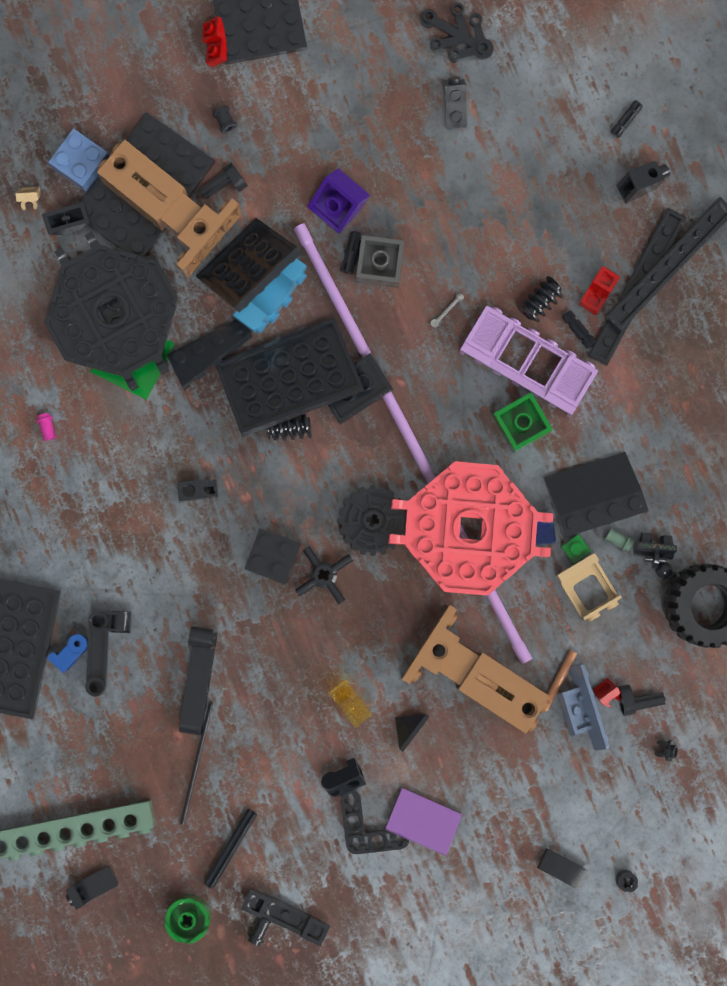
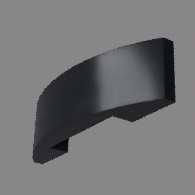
M250 888L241 907V910L258 918L262 917L320 947L330 928V925L305 911Z

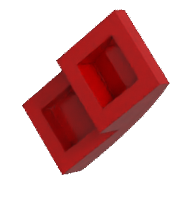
M602 266L578 305L597 315L620 279V276Z

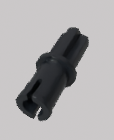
M352 231L350 233L347 248L343 250L345 255L340 272L354 274L362 238L360 232Z

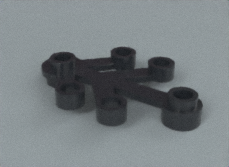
M454 3L451 8L457 28L437 18L436 12L431 9L422 12L420 22L423 27L429 29L435 26L452 36L443 40L433 38L430 42V49L433 52H440L444 48L466 44L471 48L461 51L457 48H452L449 51L448 59L450 62L456 63L460 59L472 56L480 60H486L492 56L494 47L492 42L484 37L481 26L482 16L479 13H473L469 19L470 25L474 28L476 37L474 39L468 35L463 16L464 6L461 3ZM458 7L462 11L457 13L454 11V9ZM429 14L432 15L433 18L431 20H427L425 16ZM473 18H478V19H479V22H478V23H474V22L472 21V19H473ZM433 43H439L440 47H433ZM486 46L487 50L481 51L479 47ZM457 53L458 57L452 58L451 54Z

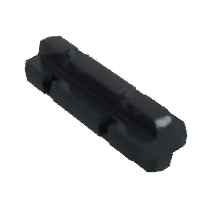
M637 100L633 101L629 109L625 111L617 124L611 129L610 133L614 137L620 138L640 113L643 105Z
M571 310L566 312L562 316L564 322L570 325L569 328L579 340H582L581 343L585 348L591 347L596 342L593 336L588 334V330L579 319L576 320V315Z

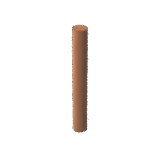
M569 650L547 693L550 696L548 699L550 704L546 709L547 712L577 655L572 650Z

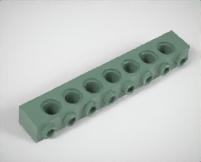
M152 800L0 830V841H4L7 846L5 852L0 851V859L8 857L9 861L21 859L22 854L30 853V856L44 854L43 850L51 848L52 852L65 850V846L73 844L74 848L87 845L86 841L95 840V843L108 841V837L115 835L117 839L130 836V832L138 831V835L150 833L151 828L156 826ZM128 814L136 817V825L131 826L126 822ZM106 819L114 821V830H108L105 827ZM85 823L93 826L92 834L84 832L83 826ZM64 827L71 830L72 836L70 839L63 837L62 829ZM42 832L49 834V843L42 842L40 838ZM20 836L28 839L27 847H22L19 844Z

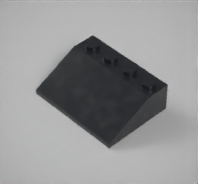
M626 452L543 477L563 538L649 511Z

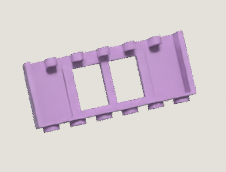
M486 306L461 347L460 354L464 355L466 353L474 358L477 364H484L493 369V373L496 375L507 377L512 380L511 383L513 385L524 387L530 393L532 392L534 397L537 398L539 396L549 402L548 405L556 409L558 407L568 413L566 416L570 418L598 372L595 369V365L586 360L584 362L581 361L570 350H561L558 348V344L551 339L544 340L539 337L540 334L534 329H525L520 326V321L513 317L507 318L502 315L503 312L498 308ZM515 331L535 342L534 347L519 371L498 360ZM541 347L562 358L545 386L524 375Z

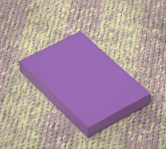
M402 788L385 830L446 856L462 814Z

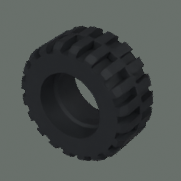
M702 563V565H692L690 569H683L679 572V577H674L671 580L673 586L667 588L665 593L669 596L668 600H664V607H667L668 610L664 614L666 619L671 622L669 624L670 628L677 632L678 637L693 645L704 648H720L721 645L727 646V568L720 565ZM705 585L716 586L721 591L725 602L722 616L716 623L710 626L698 624L691 611V603L695 593Z

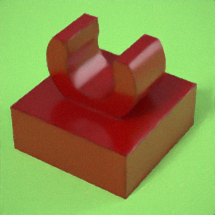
M606 678L592 689L597 700L608 708L611 707L609 702L612 699L620 700L619 694L621 692L609 678Z

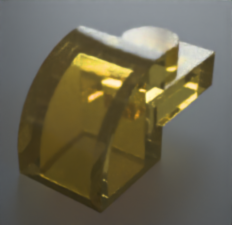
M346 679L328 691L355 728L373 716Z

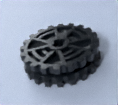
M370 485L368 490L361 487L359 488V493L353 491L350 493V499L345 498L343 501L345 507L339 509V514L342 515V518H338V524L342 525L339 533L340 535H345L343 541L345 544L350 543L353 551L359 549L361 555L369 552L372 557L376 556L377 552L384 555L386 554V549L389 548L392 551L396 548L395 544H388L389 535L405 534L404 524H406V517H404V514L407 510L391 509L392 500L395 499L393 491L387 493L385 492V487L381 486L378 490L375 488V485ZM372 515L377 517L376 520H379V523L374 524L373 527L369 526L370 522L366 521Z

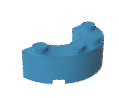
M296 258L240 313L236 311L233 317L254 333H262L269 322L273 324L280 315L278 312L281 308H286L293 299L291 297L297 285H301L307 277L304 273L307 266Z

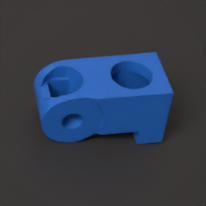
M73 635L69 638L68 645L59 654L52 652L47 659L62 673H66L87 651L88 639L83 635Z

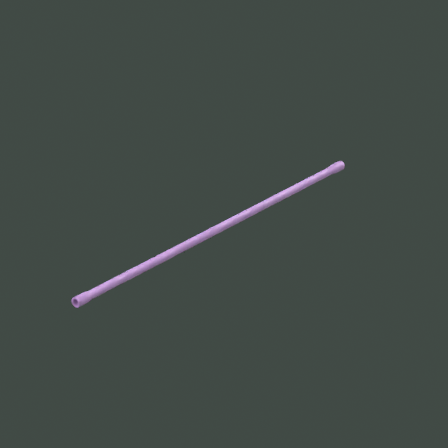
M305 223L300 224L293 230L301 245L305 248L359 354L364 358L371 352L315 247ZM390 392L382 398L427 484H429L436 476L394 395ZM460 523L459 537L461 539H468ZM494 590L487 598L508 636L520 664L531 660L532 657L525 643L521 640L496 590Z

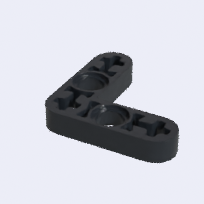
M352 790L342 795L341 803L347 850L350 853L366 854L401 850L408 846L409 840L406 839L402 841L401 845H398L397 841H391L392 846L387 847L388 840L386 834H390V838L397 837L396 834L387 830L365 832L360 794ZM349 794H353V797L358 799V801L354 802V810L359 808V812L352 811L346 814L345 810H350L349 802H345ZM350 816H357L359 818L360 824L358 827H349L347 820ZM376 835H380L384 839L383 846L379 848L374 847L371 843L372 838ZM364 836H369L368 845L370 849H365L366 844L359 845L358 850H355L354 846H350L353 838H358L359 842L365 841Z

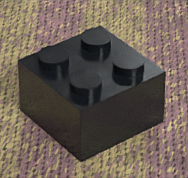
M259 528L244 569L287 585L301 543Z

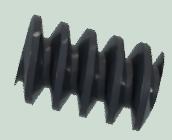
M547 276L546 281H542L540 287H536L534 293H530L528 299H524L522 305H518L517 308L527 319L539 323L540 320L537 315L545 317L546 314L543 309L551 311L552 308L549 303L557 305L558 302L555 297L564 298L561 293L562 289L552 277Z
M302 414L301 418L297 416L267 428L269 442L271 437H273L275 442H278L279 436L282 437L283 441H287L288 435H290L292 440H295L296 434L299 435L300 439H304L305 433H307L309 438H312L310 416L307 417L306 414Z

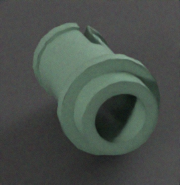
M613 528L610 529L605 538L606 541L621 548L622 552H628L634 543L630 536L626 537L613 530Z

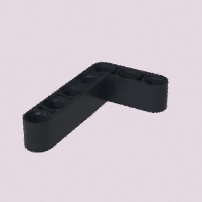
M191 626L188 646H192L179 725L180 733L200 736L202 734L218 630Z

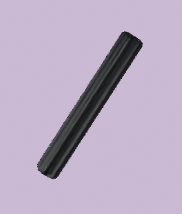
M247 809L204 881V884L209 888L213 889L257 817L255 811Z

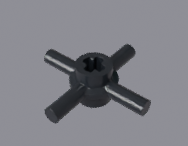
M310 546L305 548L303 552L314 568L311 572V579L295 589L298 596L300 597L313 587L318 586L320 588H328L338 605L345 601V598L335 585V581L337 579V572L353 562L351 556L347 554L331 565L327 562H320ZM321 570L330 572L327 581L324 579L319 580L318 576H320L319 572Z

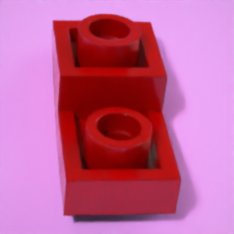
M217 16L204 22L202 28V42L207 44L206 64L210 67L225 62L227 58L225 30L222 19Z

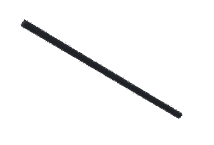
M209 702L180 822L181 825L185 824L213 707L211 702Z

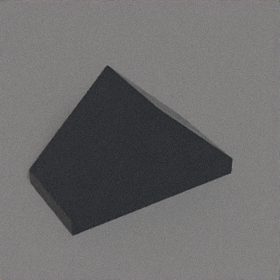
M83 202L42 214L48 235H71L90 223Z

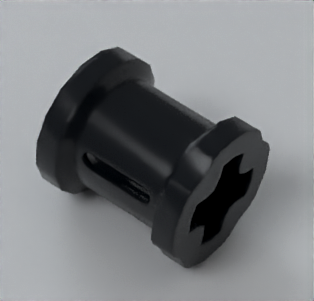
M227 105L219 107L212 113L213 118L217 119L221 127V134L229 133L238 126V123L230 115V108Z
M621 870L616 875V884L621 890L631 893L637 889L638 879L632 872ZM624 877L629 879L630 885L624 884Z

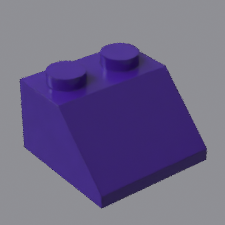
M338 168L325 177L307 207L340 234L360 212L370 195Z

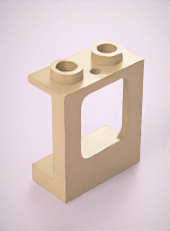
M595 553L555 576L582 620L588 619L589 622L599 617V611L607 608L609 611L619 605L618 600L622 598L621 595L617 594L599 565V559ZM594 575L608 599L588 611L574 591V585L588 576Z

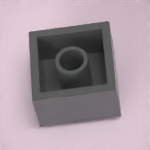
M362 235L356 283L399 288L404 241Z

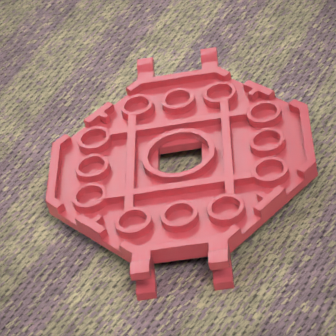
M455 461L410 500H392L391 509L407 510L405 536L390 534L388 544L404 545L443 592L488 596L532 557H550L551 548L535 547L537 522H553V513L537 512L498 465ZM461 517L482 519L480 540L461 539L459 537Z

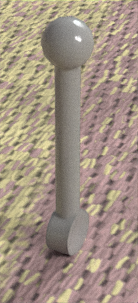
M456 294V299L438 316V318L431 320V326L433 328H437L439 326L440 320L458 303V301H462L464 299L463 294Z

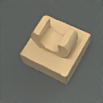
M40 186L18 188L15 193L16 201L21 202V208L26 210V202L29 201L33 203V208L37 209L38 199L41 196Z

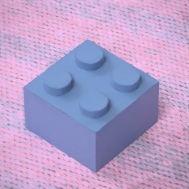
M73 128L48 163L54 171L87 193L99 177L97 174L98 166L104 159H108L110 156L107 151Z

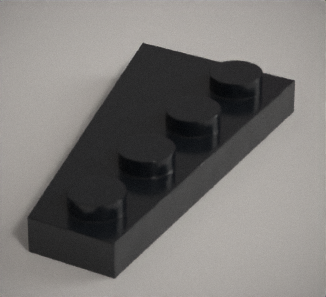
M236 319L167 354V357L183 390L186 391L190 387L189 384L196 379H201L206 375L205 372L213 365L217 366L222 362L224 356L228 353L232 354L253 336L249 328Z

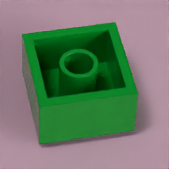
M532 392L495 412L492 416L513 454L546 436L553 430Z

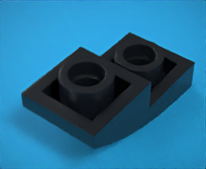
M546 848L537 866L541 871L577 890L580 889L588 872L587 869Z

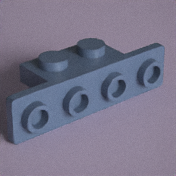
M584 664L571 666L569 670L575 688L558 693L570 736L588 731L595 751L608 749V736L602 724V717L597 708L588 672Z

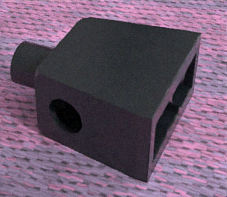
M653 161L628 171L616 185L625 204L657 189L665 178L670 176V170L666 164L659 167L657 162Z

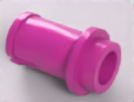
M49 413L38 415L36 423H39L43 441L57 438L51 421L53 417Z

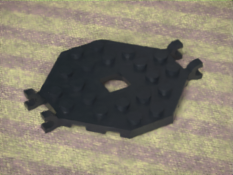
M91 231L85 237L92 249L69 260L63 248L54 251L61 263V269L44 324L65 361L123 377L129 389L134 391L140 387L132 373L144 366L155 362L162 375L169 372L162 355L179 299L157 260L143 258L132 253L100 245ZM117 298L125 312V316L108 325L98 307Z

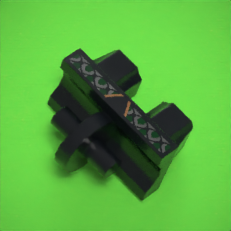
M641 533L634 549V556L644 557V562H651L652 569H657L659 563L666 564L667 559L673 560L674 554L677 552V545H674L673 538L670 535H662L659 538V543H652V535L650 533Z

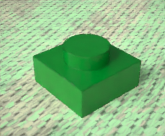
M579 534L561 546V549L573 565L591 552Z

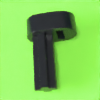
M232 162L223 168L224 172L199 189L205 199L211 197L230 182L234 184L239 192L248 187Z
M629 684L618 686L621 692L619 694V705L623 716L634 715L637 710L666 705V698L663 692L634 698Z

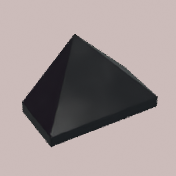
M426 713L395 717L399 749L404 752L428 720L429 716Z

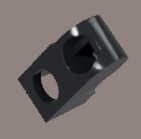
M215 479L177 482L179 504L218 497L217 480Z
M355 758L346 761L347 767L336 772H328L322 777L321 785L328 795L338 797L366 785L361 766Z

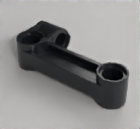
M98 611L92 613L89 617L85 688L90 696L98 697L107 691L109 632L131 633V611ZM98 615H102L105 619L104 625L100 628L94 624V619ZM94 681H99L102 684V690L99 693H94L91 689V684Z

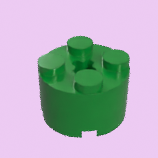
M194 894L179 897L171 904L165 916V928L168 935L173 940L181 943L197 942L205 935L212 920L211 910L202 898ZM186 916H191L193 919L191 922H185L184 918Z

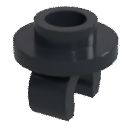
M669 740L668 742L657 741V744L663 745L664 751L662 753L655 752V756L665 757V760L668 762L677 757L678 746L675 745L674 740Z

